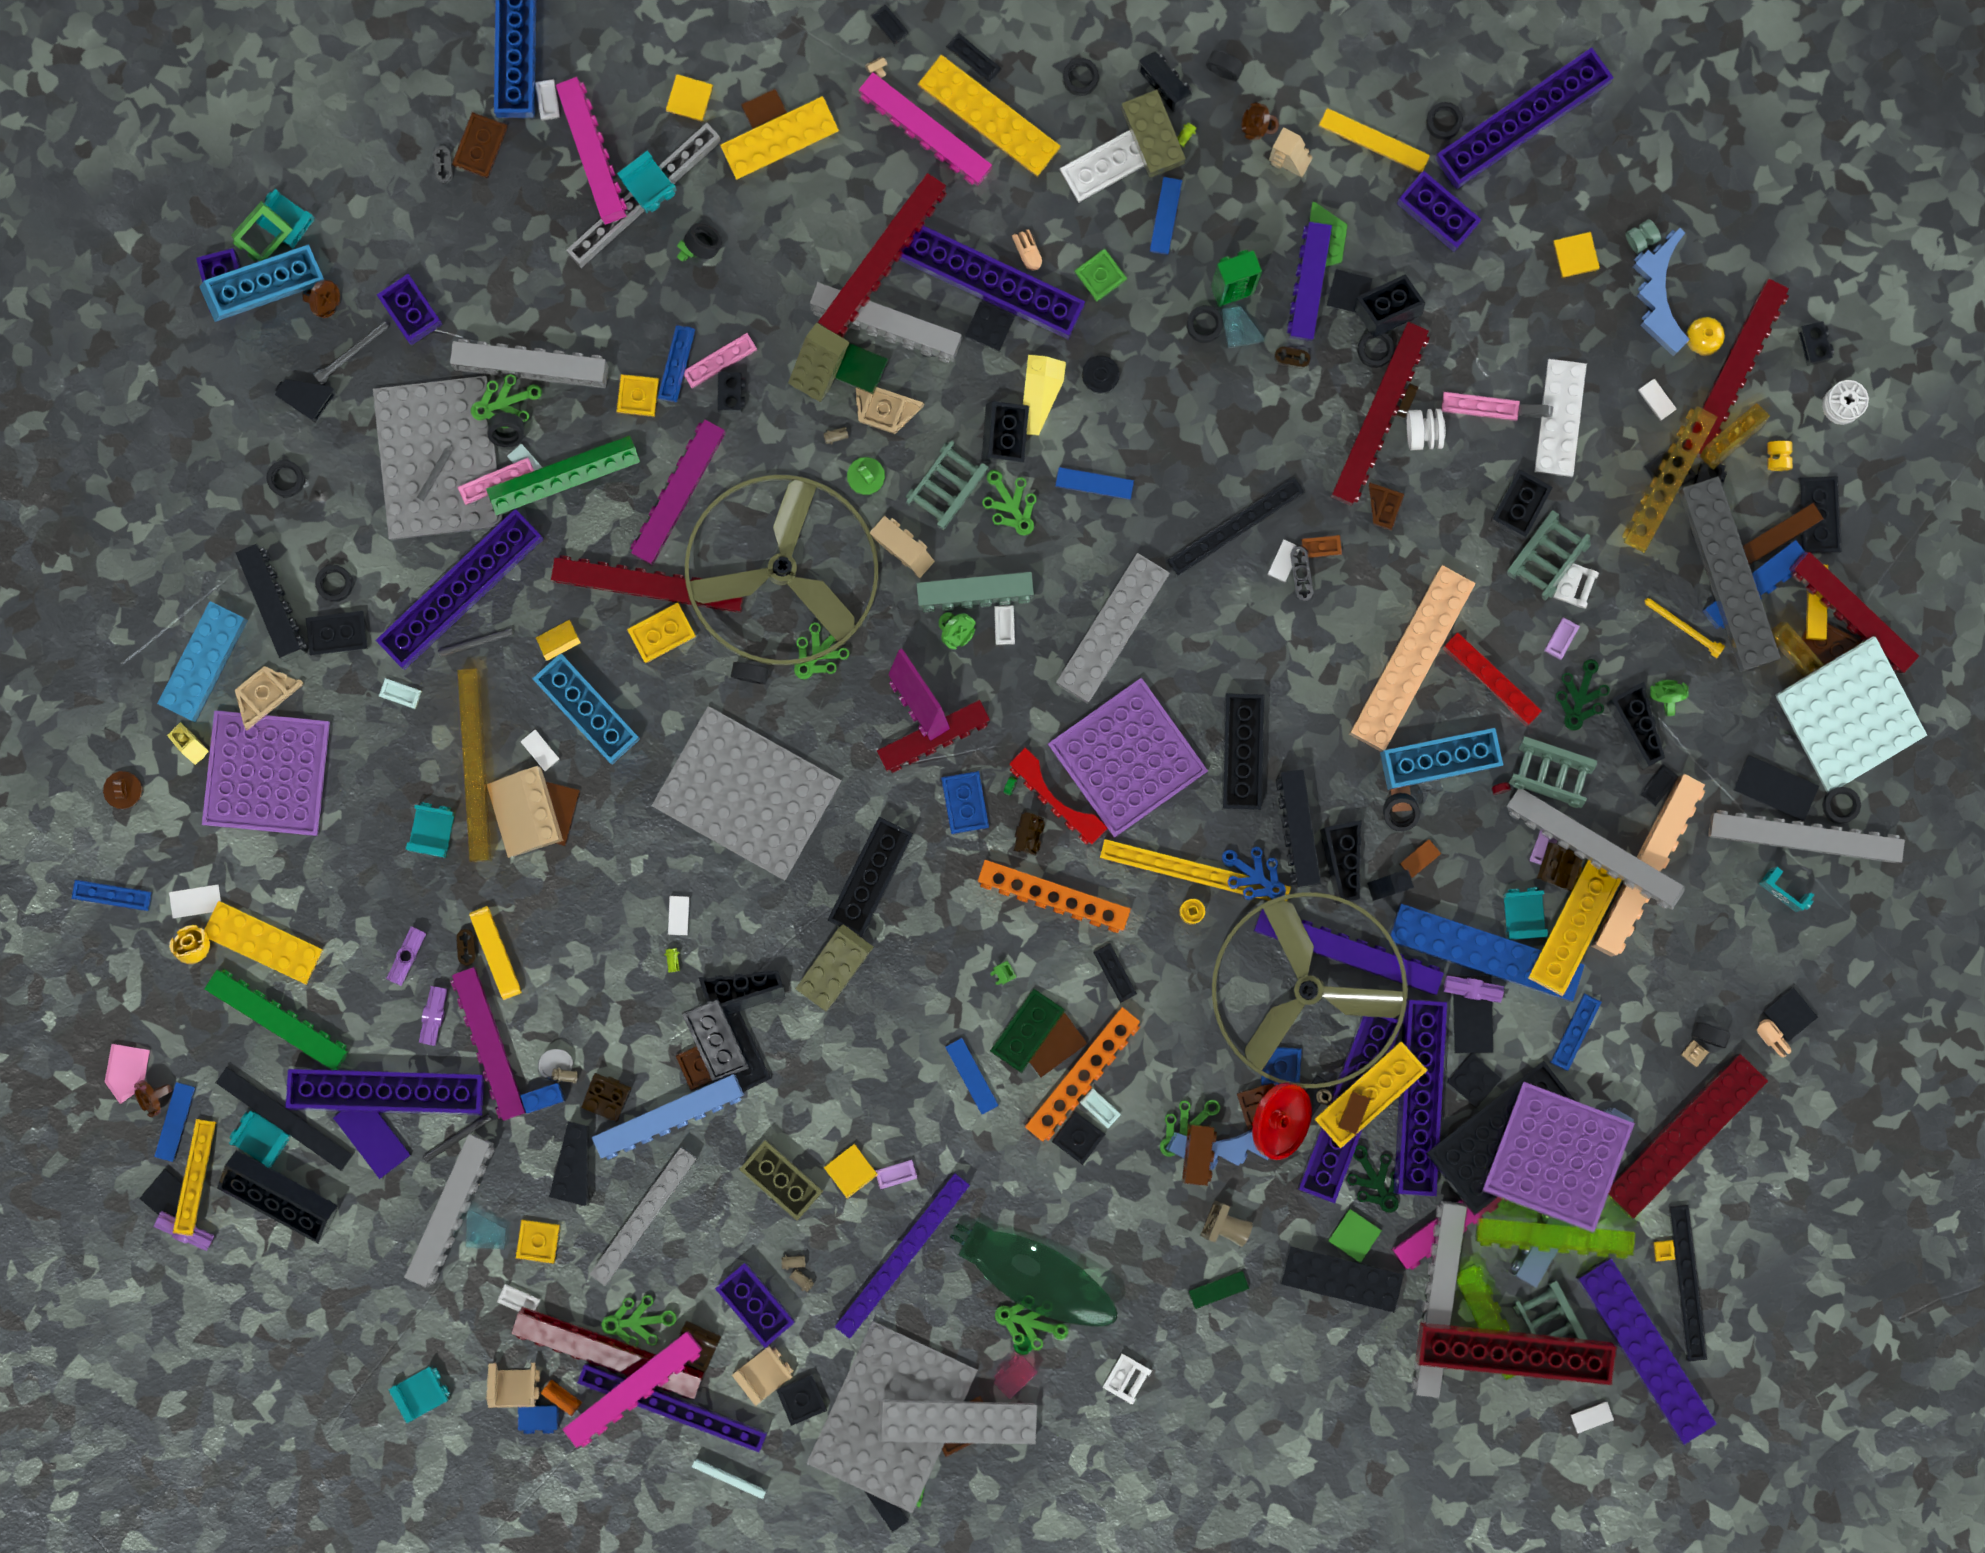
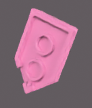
M111 1044L105 1083L120 1104L134 1095L135 1090H137L134 1087L135 1083L141 1080L145 1081L150 1050Z

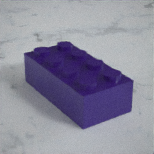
M1424 170L1397 202V205L1454 253L1482 220Z
M746 1262L715 1288L764 1348L796 1322Z

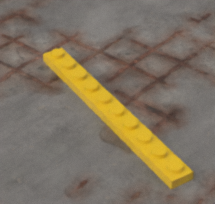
M1104 839L1100 855L1101 859L1242 895L1247 887H1251L1254 890L1265 888L1260 884L1231 889L1228 886V879L1230 877L1246 878L1249 876ZM1232 880L1230 884L1236 885L1237 881ZM1284 885L1286 888L1285 895H1289L1291 887ZM1277 887L1273 888L1275 893L1280 891ZM1247 891L1245 894L1247 896H1252L1253 893L1251 891ZM1268 896L1256 897L1265 901L1272 900Z

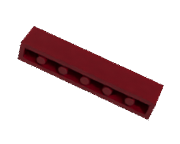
M978 700L946 716L950 729L931 741L927 735L923 737L920 730H917L877 750L886 772L891 771L893 774L901 770V766L906 763L909 765L919 761L918 757L924 754L927 757L936 753V748L940 746L946 748L954 744L953 740L958 737L962 740L970 736L971 731L975 729L980 731L988 727L987 723L990 722V719L981 701Z

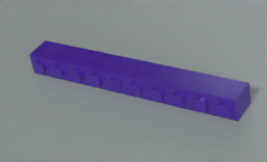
M1260 910L1253 932L1278 940L1264 910ZM1302 920V924L1314 946L1313 953L1403 984L1401 969L1395 952L1393 954L1386 953V949L1375 945L1372 948L1367 946L1368 942L1357 939L1355 942L1349 940L1350 936L1338 933V935L1331 933L1329 928L1321 926L1318 929L1312 927L1313 923ZM1400 954L1406 971L1407 986L1437 995L1444 975L1443 972H1440L1441 968L1434 965H1429V967L1423 966L1422 961L1411 958V961L1403 959L1404 955Z
M956 1173L951 1177L835 1326L836 1329L849 1339L854 1335L969 1188L970 1184Z
M586 1363L583 1366L577 1383L608 1394L625 1381L626 1378ZM653 1389L654 1393L646 1399L642 1396L637 1400L638 1407L758 1453L767 1435L765 1431Z

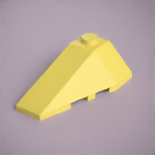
M1028 355L1023 405L1029 406L1027 434L1039 436L1064 382L1066 362L1045 356Z

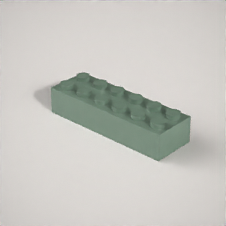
M1032 572L917 583L919 610H923V613L935 612L937 608H942V611L954 610V607L961 606V609H971L973 605L979 604L980 607H991L992 603H999L1000 606L1010 605L1011 601L1025 604L1030 603V600L1034 597Z

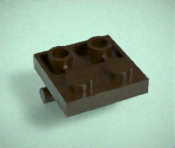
M1021 813L1019 826L1016 827L1014 836L1016 841L1013 851L1036 856L1041 847L1040 836L1045 828L1044 818L1032 813Z
M1548 842L1537 879L1563 890L1573 891L1576 879L1579 878L1582 870L1581 863L1583 859L1576 856L1574 851Z
M594 1073L581 1108L617 1122L631 1087L619 1083V1080L610 1076L607 1078Z
M686 1320L678 1338L688 1331L702 1349L699 1352L701 1355L692 1363L688 1360L686 1364L706 1372L722 1336Z

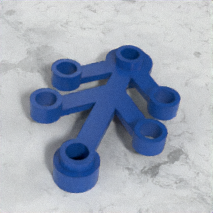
M1254 847L1251 850L1255 870L1239 860L1235 851L1227 850L1223 853L1222 862L1225 866H1235L1249 876L1246 878L1230 877L1228 879L1229 888L1236 889L1240 886L1255 884L1265 887L1257 890L1251 887L1245 888L1243 896L1246 900L1268 896L1273 900L1285 896L1286 888L1283 883L1278 881V861L1275 858H1269L1266 862V867L1270 870L1271 882L1264 877L1261 848ZM1254 851H1259V852H1260V855H1259V856H1255V855L1253 854V852H1254ZM1231 854L1233 859L1229 860L1226 856ZM1274 862L1276 865L1274 867H1270L1269 863ZM1232 880L1237 881V884L1231 885L1230 882ZM1277 887L1280 891L1275 893L1273 888ZM1251 891L1253 894L1252 896H1247L1245 893Z

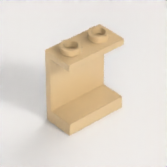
M770 1345L732 1374L733 1378L755 1406L793 1377L791 1366L787 1362L784 1364L780 1359L781 1353L776 1347L772 1348Z
M531 1363V1370L499 1371L496 1364H488L486 1397L488 1408L535 1407V1401L539 1399V1388H536V1382H540V1370L536 1369L535 1363Z

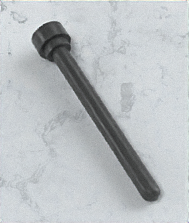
M384 321L325 369H317L312 373L321 385L325 384L333 371L388 329L389 323Z

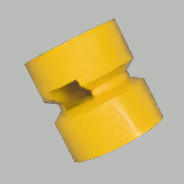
M1771 441L1767 443V454L1770 455V458L1767 459V470L1787 471L1793 469V458L1790 457L1792 453L1791 441Z
M1197 899L1185 901L1179 910L1181 920L1190 925L1200 922L1205 915V907Z

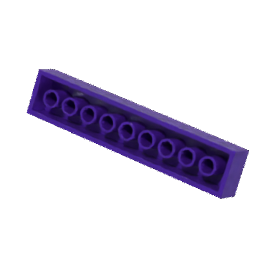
M1591 47L1439 152L1435 157V161L1457 190L1609 85L1614 77Z
M925 226L919 233L916 231L909 247L905 246L902 250L903 255L899 261L1068 340L1085 306V301Z
M514 509L375 641L402 669L406 670L542 542L544 538Z
M1407 1000L1403 1018L1402 1043L1427 1071L1399 1096L1394 1193L1437 1196L1438 1169L1426 1153L1440 1143L1447 1002Z
M1361 1016L1338 1080L1359 1071L1382 1051L1396 1028L1397 1019ZM1397 1036L1394 1039L1392 1045L1388 1048L1385 1054L1377 1062H1379L1387 1053H1389L1393 1049ZM1373 1066L1348 1081L1336 1084L1328 1106ZM1320 1126L1297 1189L1335 1203L1362 1130L1340 1148Z
M288 1069L286 1108L289 1110L482 1116L484 1076L472 1074Z
M1612 1258L1604 1259L1576 1277V1280L1679 1442L1685 1445L1715 1426L1717 1423Z

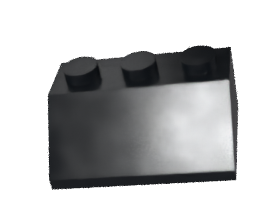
M1154 51L1139 60L1137 70L1154 90H1158L1162 100L1174 113L1191 99L1192 89L1186 82H1181L1179 79L1180 75L1174 68L1170 69L1166 64L1168 63L1166 58Z
M991 401L986 404L982 461L1024 463L1029 406Z

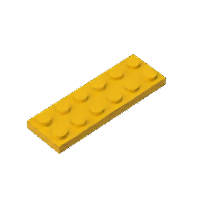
M821 96L720 144V147L737 180L839 130L824 97Z
M221 901L217 902L204 929L210 940L306 985L323 952V949Z
M1400 1042L1318 1115L1315 1121L1342 1148L1355 1136L1353 1133L1338 1128L1352 1091L1370 1098L1358 1132H1360L1419 1079L1427 1069Z

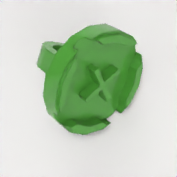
M862 457L855 460L849 466L847 480L851 489L857 494L872 495L883 486L885 472L882 465L876 459Z
M944 613L939 619V627L943 630L941 635L942 642L950 649H958L956 647L966 645L974 635L975 621L968 614L962 613L955 616L952 613Z
M1676 680L1658 681L1655 683V686L1652 685L1650 687V697L1653 700L1664 703L1666 717L1674 716L1675 702L1683 701L1688 697V686L1685 683H1682V685L1678 684Z

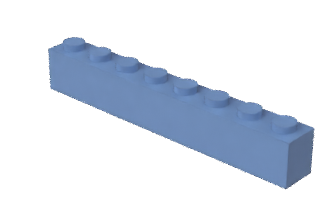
M733 1074L592 1137L600 1158L606 1157L607 1160L618 1156V1151L624 1149L625 1152L636 1148L634 1145L636 1143L642 1142V1144H646L652 1141V1136L659 1134L660 1137L670 1133V1128L677 1126L679 1129L688 1125L687 1121L692 1118L697 1121L706 1117L705 1113L710 1110L715 1113L724 1109L722 1105L730 1102V1105L741 1101L740 1097L744 1096V1093L736 1075Z

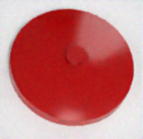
M1292 1083L1278 1084L1269 1090L1259 1103L1253 1120L1252 1135L1255 1147L1265 1157L1274 1160L1284 1159L1293 1154L1304 1141L1311 1123L1312 1107L1310 1098L1302 1087Z

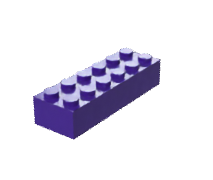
M1309 222L1303 228L1302 239H1305V243L1300 246L1299 258H1302V262L1297 265L1296 277H1299L1298 283L1294 284L1292 295L1296 296L1295 302H1292L1289 314L1293 315L1292 321H1289L1286 333L1290 334L1289 338L1310 342L1314 339L1332 225Z

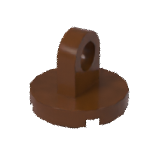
M1258 102L1252 103L1250 109H1246L1242 118V132H1245V138L1257 141L1265 134L1276 133L1279 127L1278 119L1273 115H1269L1266 105ZM1269 120H1270V121H1271V128L1268 130V125H1269Z
M320 280L312 289L302 292L303 301L309 303L313 314L321 318L332 316L336 311L334 310L340 302L339 288L330 280Z
M119 771L107 778L104 783L103 794L109 805L117 809L126 810L135 806L140 800L143 788L140 780L130 772Z
M144 1080L134 1084V1087L137 1088L134 1094L143 1111L147 1110L149 1112L147 1116L153 1118L159 1115L161 1108L158 1099L172 1092L170 1084L163 1085L155 1090Z

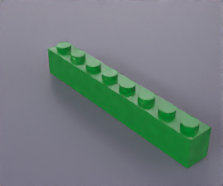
M630 436L486 488L495 514L499 515L634 465L640 461Z
M216 969L204 990L331 1070L338 1071L349 1053L346 1050L347 1046L338 1040L336 1043L330 1040V1035L323 1030H320V1032L314 1030L312 1023L307 1020L300 1021L297 1019L298 1015L289 1009L287 1012L281 1009L282 1005L273 999L271 1002L264 998L266 995L261 991L249 989L247 982L241 979L239 981L233 979V974L226 969L222 971Z

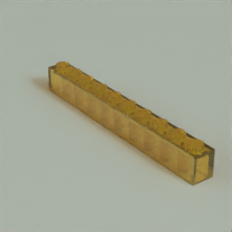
M463 669L457 671L469 860L472 863L488 862L492 860L480 672L478 669Z

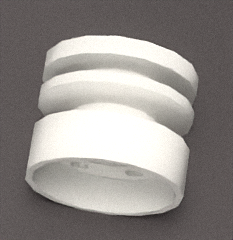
M1853 380L1839 382L1823 398L1822 408L1824 414L1835 424L1845 425L1852 423L1868 407L1869 397L1867 390L1862 384ZM1846 397H1848V398H1849L1848 401L1851 402V403L1846 404L1847 401L1844 400V399H1845Z
M1431 409L1427 410L1426 418H1423L1421 410H1408L1407 439L1409 450H1423L1424 441H1427L1429 449L1434 448V441L1436 442L1437 449H1442L1446 435L1442 410L1435 409L1434 418Z

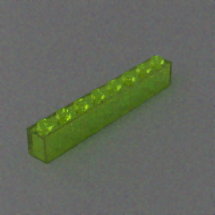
M1477 1218L1475 1241L1480 1242V1246L1492 1247V1243L1500 1244V1248L1511 1249V1245H1519L1521 1250H1531V1247H1538V1251L1550 1252V1248L1558 1249V1253L1569 1254L1570 1250H1575L1578 1255H1589V1252H1597V1256L1600 1257L1616 1254V1258L1628 1259V1255L1634 1256L1635 1232L1595 1228L1594 1233L1576 1226Z

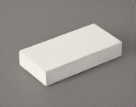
M554 79L535 82L541 120L560 118Z
M1655 379L1638 390L1660 421L1676 410V407Z
M1283 540L1269 570V576L1284 583L1286 582L1292 568L1290 553L1292 548L1296 546L1295 544ZM1297 549V552L1294 554V556L1298 555L1300 549Z
M994 606L996 645L1015 644L1014 606Z
M536 730L521 741L544 771H547L560 760Z
M670 896L668 935H688L689 897Z
M505 1284L497 1302L518 1312L521 1307L536 1311L541 1299Z
M1607 1401L1570 1414L1577 1433L1614 1420Z

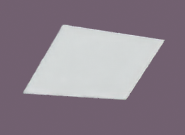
M219 885L169 892L173 918L211 913L214 911L217 902L221 901Z

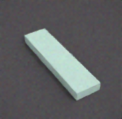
M695 1459L692 1465L697 1470L761 1499L765 1496L766 1489L704 1461Z

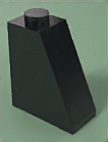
M288 379L280 382L275 389V396L314 423L317 422L337 393L335 389L329 386Z
M1409 870L1391 874L1367 883L1372 901L1414 888Z

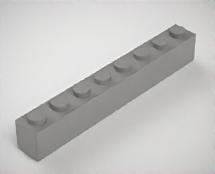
M683 1147L678 1150L589 1275L604 1286L609 1283L698 1158Z

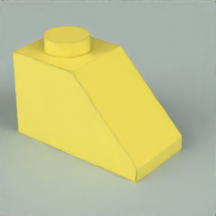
M181 722L167 735L178 750L195 765L209 752L201 741Z

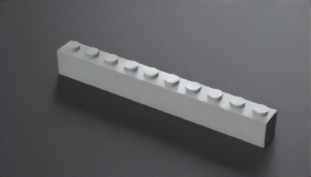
M706 123L660 164L659 168L670 182L675 184L721 142L720 136ZM631 193L624 197L627 205L625 210L627 217L606 225L600 219L566 250L580 268L585 266L644 212V209Z
M1518 789L1507 805L1509 815L1517 820L1519 818L1526 821L1525 824L1531 829L1535 830L1537 828L1542 831L1541 834L1550 840L1552 838L1556 839L1561 847L1574 850L1576 856L1581 859H1589L1590 863L1598 869L1604 868L1608 871L1607 874L1614 879H1622L1627 887L1631 889L1637 888L1641 891L1640 894L1647 899H1655L1657 904L1664 909L1668 907L1673 910L1685 891L1683 885L1523 789Z
M1717 810L1716 813L1710 815L1708 837L1897 864L1902 863L1905 842L1904 839H1899V835L1888 834V837H1882L1878 832L1861 834V830L1850 829L1849 832L1842 831V827L1831 826L1830 829H1825L1821 824L1804 826V822L1793 821L1792 824L1785 823L1784 819L1778 818L1768 821L1764 816H1754L1753 819L1747 818V814L1736 813L1735 816L1728 815L1727 811Z
M1441 1201L1440 1206H1437L1436 1217H1438V1224L1434 1225L1433 1236H1436L1435 1244L1431 1245L1430 1251L1433 1258L1432 1263L1428 1265L1430 1279L1425 1285L1427 1300L1423 1302L1422 1312L1425 1313L1424 1320L1420 1321L1422 1323L1450 1325L1467 1206L1464 1203ZM1414 1361L1416 1376L1412 1378L1411 1389H1414V1393L1419 1396L1439 1398L1444 1368L1420 1366Z

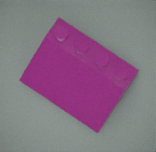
M901 648L898 650L888 674L891 680L889 685L894 693L898 691L900 694L898 698L904 707L908 706L910 709L908 714L913 722L918 721L920 724L918 729L923 737L927 735L931 741L950 729L942 707Z

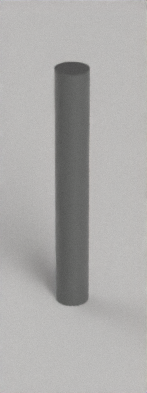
M447 448L443 451L417 496L421 501L425 500L452 451Z

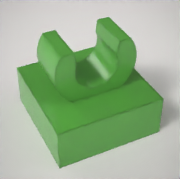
M684 239L678 243L677 247L681 251L677 258L682 262L686 261L689 256L691 258L697 257L687 249Z
M1008 960L994 967V971L990 974L991 976L997 974L999 981L995 982L996 985L1001 983L1003 985L1016 978Z

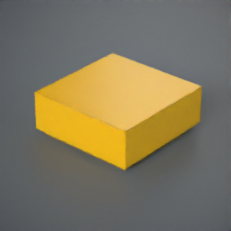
M1673 1240L1653 1242L1656 1262L1675 1260Z

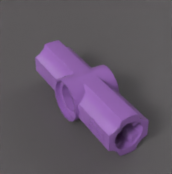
M412 926L410 927L401 948L397 952V957L386 978L387 980L400 986L403 985L427 933ZM405 951H409L411 958L405 962L402 959V954Z
M1446 976L1443 992L1462 995L1469 999H1483L1501 1003L1504 986L1484 983V981L1477 979Z
M435 986L430 987L427 1005H425L422 1014L423 1024L419 1043L436 1046L439 1027L444 1019V1004L448 989Z
M163 1211L160 1212L153 1227L171 1234L174 1239L182 1243H190L207 1251L214 1235L197 1228L196 1225L193 1237L173 1234L176 1217Z

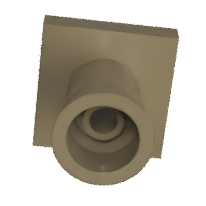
M1214 1200L1200 1236L1216 1243L1218 1235H1221L1243 1247L1250 1236L1252 1222L1227 1215L1230 1206Z

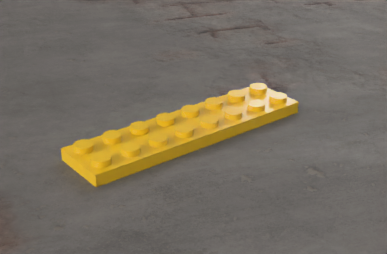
M942 55L939 56L918 83V86L1037 177L1061 148L1054 140Z
M1589 859L1528 977L1561 996L1564 995L1622 880L1620 878H1612L1607 874L1608 871L1602 867L1601 869L1594 867Z

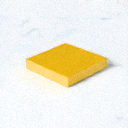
M676 74L666 112L703 122L713 85Z
M1591 232L1553 241L1562 278L1600 269Z
M621 374L616 412L655 417L659 378Z
M570 620L536 637L546 661L581 643Z
M855 1144L824 1167L847 1199L878 1175Z
M521 1220L516 1258L554 1264L560 1225Z

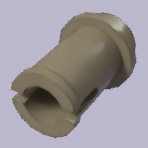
M845 426L832 431L826 430V433H823L826 444L830 443V445L833 442L849 438Z
M561 1068L553 1069L552 1080L556 1083H559V1081L576 1083L577 1071L561 1070Z
M1322 1089L1317 1092L1316 1099L1320 1104H1328L1332 1099V1095L1329 1090ZM1323 1093L1327 1094L1326 1100L1322 1099Z
M785 1255V1257H781L782 1269H786V1271L789 1268H805V1255L792 1257Z
M798 1269L789 1277L802 1288V1291L808 1292L814 1285L813 1279H808Z

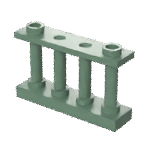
M952 440L949 444L945 443L939 451L942 454L916 489L912 488L906 496L908 499L906 504L908 506L913 501L937 518L936 520L939 521L937 527L943 531L988 471V466L984 463L980 466H975L952 449L955 446V442ZM947 455L971 472L972 477L969 481H963L941 465ZM935 471H938L960 487L959 490L961 492L957 497L955 495L951 496L929 480ZM924 486L948 502L950 507L946 512H941L918 495Z
M1553 510L1507 570L1508 576L1512 579H1515L1517 575L1519 577L1523 576L1544 591L1542 599L1545 601L1548 597H1553L1557 591L1556 586L1581 552H1586L1591 545L1589 534H1586L1581 539L1559 524V514ZM1551 530H1556L1578 546L1570 554L1549 540L1548 533ZM1540 545L1546 546L1565 559V564L1561 569H1558L1537 554V548ZM1528 560H1533L1555 575L1549 585L1526 570L1525 564Z
M1524 736L1519 746V750L1524 753L1519 774H1513L1509 784L1517 789H1526L1568 803L1569 806L1574 808H1582L1587 800L1586 797L1580 796L1586 774H1592L1596 768L1597 760ZM1533 755L1542 758L1537 781L1526 778ZM1551 761L1561 765L1555 787L1544 784ZM1570 767L1579 771L1573 793L1562 790L1568 768Z
M1556 1280L1547 1283L1549 1286L1547 1292L1522 1305L1519 1300L1513 1301L1515 1304L1513 1307L1514 1312L1518 1318L1522 1317L1530 1334H1537L1534 1329L1558 1316H1565L1567 1320L1566 1326L1547 1336L1562 1337L1568 1333H1574L1576 1339L1588 1340ZM1550 1298L1552 1300L1556 1299L1558 1303L1556 1309L1530 1322L1525 1313L1526 1311Z

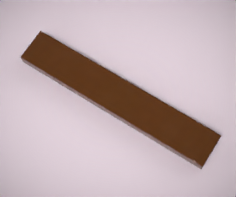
M1814 503L1745 544L1743 549L1748 564H1752L1822 521L1823 517Z

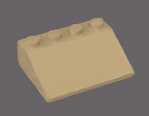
M535 766L487 784L508 858L563 841L541 767Z

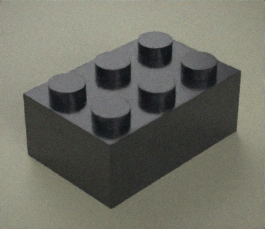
M1406 274L1357 296L1354 310L1375 338L1423 315L1425 301Z
M1519 469L1513 477L1490 523L1524 540L1553 487Z

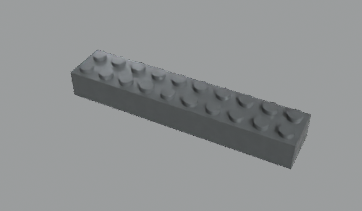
M1719 476L1682 488L1679 494L1739 671L1743 672L1779 660L1781 657Z

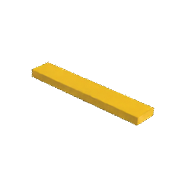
M1328 108L1319 124V127L1419 173L1423 172L1430 155Z
M196 1119L173 1234L193 1237L216 1122Z

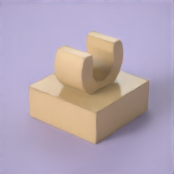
M880 57L865 65L869 73L874 71L880 78L886 76L882 68L887 65L884 57Z
M1692 1040L1681 1056L1694 1067H1697L1709 1052Z

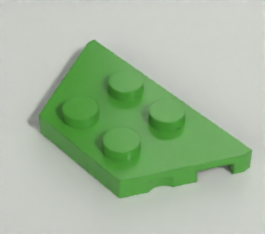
M1312 202L1309 222L1332 225L1325 268L1340 264L1343 258L1347 224L1316 202Z

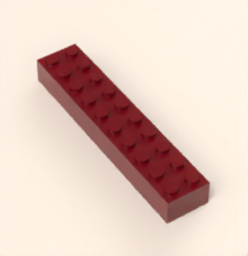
M1736 1054L1613 1180L1608 1197L1629 1218L1634 1219L1760 1091L1768 1080L1741 1054Z
M1420 1322L1415 1361L1420 1366L1612 1385L1616 1346L1612 1342Z

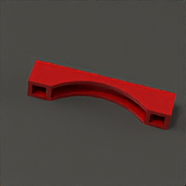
M1458 632L1442 648L1457 663L1480 680L1524 726L1527 727L1542 712Z
M1026 748L1009 764L1011 767L1009 771L1018 778L1020 776L1025 780L1023 784L1030 791L1034 789L1039 794L1037 798L1044 805L1048 803L1052 807L1051 812L1056 817L1062 816L1066 820L1064 824L1072 832L1076 830L1080 834L1078 838L1085 845L1088 843L1092 845L1108 829L1094 814L1074 811L1059 802L1043 781L1039 760Z

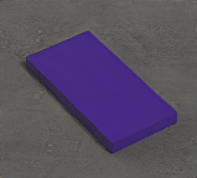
M341 1111L333 1117L379 1179L383 1178L411 1156L378 1112Z

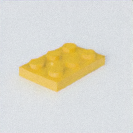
M679 603L627 629L645 664L696 637Z

